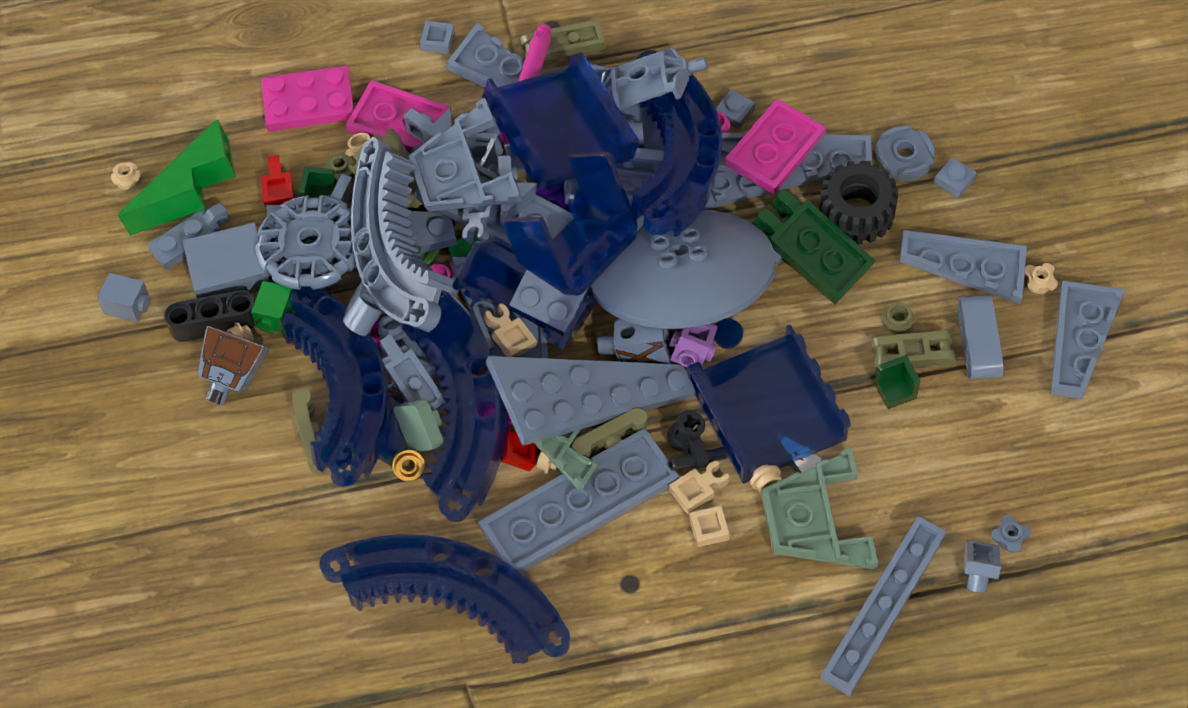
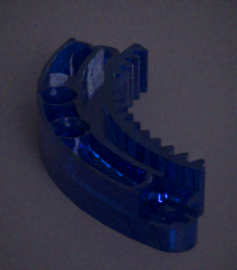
M692 73L689 76V81L681 98L676 99L673 92H669L639 103L640 108L646 107V114H652V121L657 122L656 128L661 130L660 137H663V145H665L664 157L660 161L659 168L655 169L654 175L651 174L648 181L642 182L641 188L634 187L631 204L633 217L638 219L644 216V228L647 232L654 235H663L669 231H673L675 237L681 234L705 208L717 179L722 150L721 125L710 96Z
M311 286L301 287V290L291 289L290 301L295 313L292 315L287 312L284 315L283 328L286 343L294 342L295 349L302 348L305 356L310 355L311 362H316L317 369L322 371V377L326 379V385L329 388L330 403L327 405L328 413H325L326 422L321 424L322 432H317L316 434L317 441L310 442L313 464L321 472L326 467L329 468L330 477L336 485L342 487L350 486L356 483L363 473L365 478L370 476L380 457L386 439L389 422V398L384 364L370 332L366 336H362L353 332L344 324L343 318L347 307L320 288L312 290Z
M441 291L438 302L441 308V317L437 326L430 333L406 324L403 325L402 330L410 341H415L418 347L423 349L431 360L432 365L437 370L436 374L441 380L439 384L444 390L442 397L446 401L443 409L447 415L442 417V420L447 427L441 429V433L446 439L440 445L443 451L434 452V456L439 462L429 463L428 465L433 471L432 475L423 474L421 477L428 489L435 496L441 497L439 500L440 512L449 521L460 522L470 514L476 503L479 506L483 504L495 480L505 440L507 414L506 407L490 371L488 370L486 374L477 376L481 368L488 367L486 364L488 356H494L490 347L464 308L450 294ZM495 408L492 416L483 418L486 410ZM463 490L469 495V498L465 494L462 495ZM451 501H459L461 508L458 511L456 509L451 510L448 504Z
M397 534L350 542L328 550L320 558L319 565L323 577L332 583L342 582L351 606H354L358 611H362L363 602L365 601L371 607H374L376 598H380L383 604H387L389 596H393L396 603H400L403 595L407 596L409 602H413L416 595H420L421 602L425 604L428 598L432 597L435 606L444 600L446 609H450L456 603L459 614L467 609L469 619L472 620L478 616L479 625L482 627L487 624L488 633L490 635L496 633L497 642L504 643L505 652L510 653L513 664L529 662L528 656L542 650L550 657H561L570 649L569 630L558 611L544 593L509 563L472 545L443 537ZM439 554L448 555L443 561L433 560ZM336 560L340 564V570L334 572L330 562ZM349 560H353L354 566H350ZM484 568L490 569L492 571L490 574L486 576H480L476 574L479 570ZM554 631L555 636L561 638V645L555 646L553 642L549 643V633Z

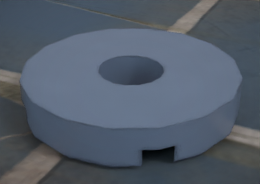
M909 126L893 127L885 131L880 136L875 149L876 163L881 171L885 169L889 172V177L902 181L916 180L926 175L932 168L935 156L933 141L926 133L921 130L920 132L912 130L913 127ZM908 149L913 155L903 157L897 151Z

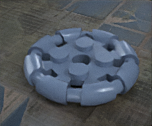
M307 195L291 199L281 204V208L275 213L271 212L264 219L257 232L256 238L259 239L258 244L255 245L257 261L266 274L270 273L272 280L282 286L301 290V287L311 286L312 290L327 287L341 280V275L346 271L351 272L356 267L351 235V210H349L347 203L337 198L320 195L319 198H310ZM287 218H289L290 220H293V221L290 222L287 226H286V223L283 222V221H285ZM308 236L317 237V240L314 243H302V241ZM341 238H349L350 241H342ZM284 258L286 261L279 265L278 262ZM335 258H337L339 262L332 266V264L335 261ZM302 269H311V274H301Z

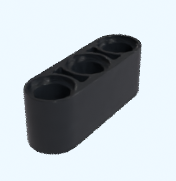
M238 290L173 303L165 310L164 318L170 334L175 340L180 342L204 338L207 326L225 332L234 327L235 322H239L241 326L254 327L255 323L251 311L255 301L249 292ZM241 309H247L243 312H238ZM217 314L214 317L207 318L210 315ZM185 320L183 323L176 324L179 321Z

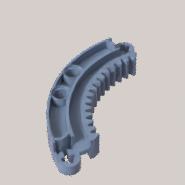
M372 137L363 145L352 195L351 235L357 269L367 292L380 309L403 324L430 333L437 326L441 317V308L438 305L441 291L452 294L453 279L434 272L432 268L427 267V263L422 261L423 257L417 254L419 249L414 247L415 239L410 238L413 230L408 228L412 221L406 218L411 214V210L406 209V207L411 203V200L406 198V196L412 192V189L408 187V184L414 180V177L410 176V172L414 171L417 166L412 161L391 153L388 143Z

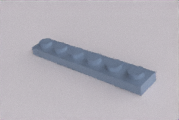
M917 516L821 674V681L851 696L944 541L947 531Z

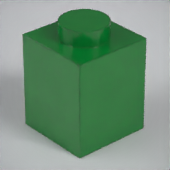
M262 281L251 311L256 328L266 333H286L297 303L292 288Z

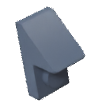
M412 108L404 115L407 133L423 144L438 132L443 134L453 126L450 109L435 123L425 113L420 114Z
M498 156L497 178L512 172L517 182V167H511V156ZM517 183L523 200L515 203L498 204L500 225L508 224L534 199L536 183Z

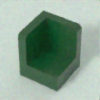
M304 166L298 191L299 197L307 195L310 198H319L320 195L331 196L337 183L334 170Z
M905 355L880 364L877 367L874 384L887 409H891L917 399L920 378L908 356Z

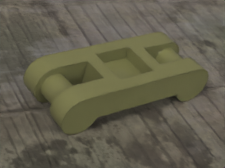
M949 331L879 336L870 341L872 352L876 354L874 359L876 372L880 364L905 355L908 356L913 367L931 365L949 367L956 363L955 352L950 348L953 342L951 332ZM930 346L937 347L938 351H931ZM896 349L897 354L888 355L889 350Z
M299 388L293 392L292 402L304 452L311 472L317 475L323 474L328 469V461L323 446L316 442L322 436L318 421H311L315 414V407L310 392L307 389Z
M634 408L577 438L572 444V449L590 459L643 428L647 430V413L641 408Z

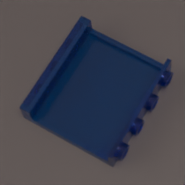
M582 52L571 56L567 68L497 87L492 78L487 79L482 99L486 98L499 131L505 134L510 142L513 154L519 157L524 165L526 175L537 184L538 189L634 159L640 141Z
M791 324L786 326V335L762 346L703 369L700 362L688 366V376L696 391L695 396L720 443L727 449L728 457L743 484L749 482L753 477V472L762 465H776L780 469L790 463L847 441L848 429L851 426L849 416L844 409H839L835 402L836 396L833 388L829 383H824L821 378V369L818 362L814 358L810 359L806 352L807 346L803 336L800 333L796 334Z

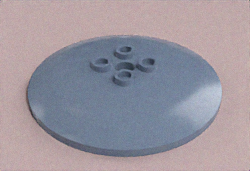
M687 209L686 215L656 213L644 217L646 222L634 235L613 239L610 251L594 252L588 268V274L594 276L590 285L591 292L596 301L606 311L624 321L645 327L679 329L714 323L749 307L769 287L775 273V255L768 237L749 221L719 211Z

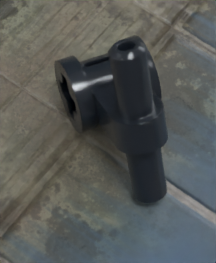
M686 410L682 412L677 421L667 431V440L670 445L675 449L683 450L685 454L669 459L668 467L672 471L689 467L692 469L707 467L708 463L724 460L728 456V451L725 447L705 449L700 436L705 431L706 424L703 417L696 411Z

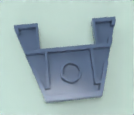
M486 98L480 99L475 103L477 107L466 116L461 114L454 120L455 124L443 134L438 132L408 156L409 160L417 166L413 172L428 212L515 203L523 200L512 172L482 184L467 138L496 126Z

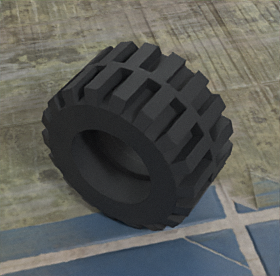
M849 161L847 166L844 167L840 164L836 166L835 172L830 171L822 184L819 210L853 241H856L857 244H863V240L871 243L876 241V236L882 238L886 235V230H890L892 227L898 201V189L895 188L896 182L894 178H889V172L885 169L880 171L877 164L873 163L872 166L866 165L867 161H860V164ZM849 198H862L872 205L868 207H854L845 202V200Z

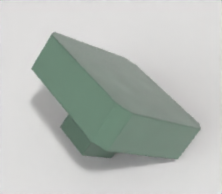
M426 400L408 401L394 407L395 416L409 449L428 451L443 445L444 440L438 426L442 425L441 418L437 409L431 410Z

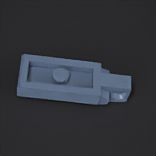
M218 203L207 211L204 209L196 212L148 243V249L162 267L168 270L186 258L182 240L220 231V226L230 220L228 211L221 203Z
M391 334L380 340V346L387 355V357L382 359L385 369L407 402L426 400L431 410H436L446 404L445 398L412 349H409L407 345L399 348Z

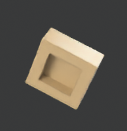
M721 506L689 513V520L697 547L729 540L730 534Z

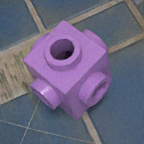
M707 324L682 328V330L675 329L669 346L674 348L670 360L699 372L704 360L710 362L717 345L712 342L718 326Z

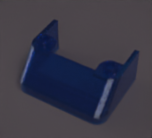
M609 152L570 154L567 157L578 182L568 198V206L573 219L553 239L543 217H514L501 220L519 264L567 296L582 295L637 236V219Z
M492 239L475 242L453 283V289H465L463 294L477 302H480L483 298L491 299L498 304L502 303L509 310L542 327L543 332L547 334L545 339L562 349L571 345L597 302L593 294L587 291L569 326L563 332L509 305L531 259Z

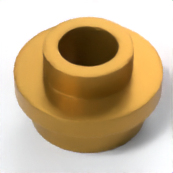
M414 449L399 451L392 461L394 474L404 481L417 479L421 476L425 467L422 455ZM410 459L414 461V465L411 468H404L402 466L403 462Z

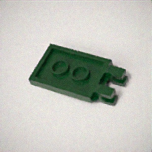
M784 188L770 205L780 215L785 217L780 221L768 209L764 208L752 222V224L767 235L774 251L834 305L839 302L876 261L809 200L801 204L797 198Z

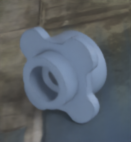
M1007 515L1001 519L999 528L992 531L991 538L1002 549L1016 553L1020 551L1023 540L1030 537L1031 530L1028 526H1022L1015 522L1014 517ZM1008 532H1013L1014 536H1009Z

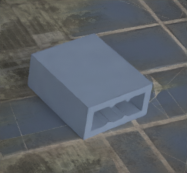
M255 223L182 240L196 298L244 290L251 294L259 292L262 281L270 282L269 276L272 275L270 273L266 274L257 261L255 245L258 244L259 239L256 238L257 230Z

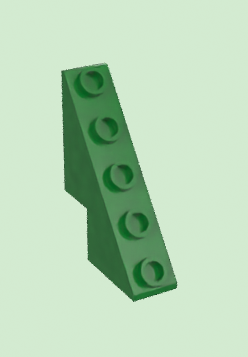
M215 120L118 213L121 222L130 236L206 209L202 189L236 177L230 142L219 120Z

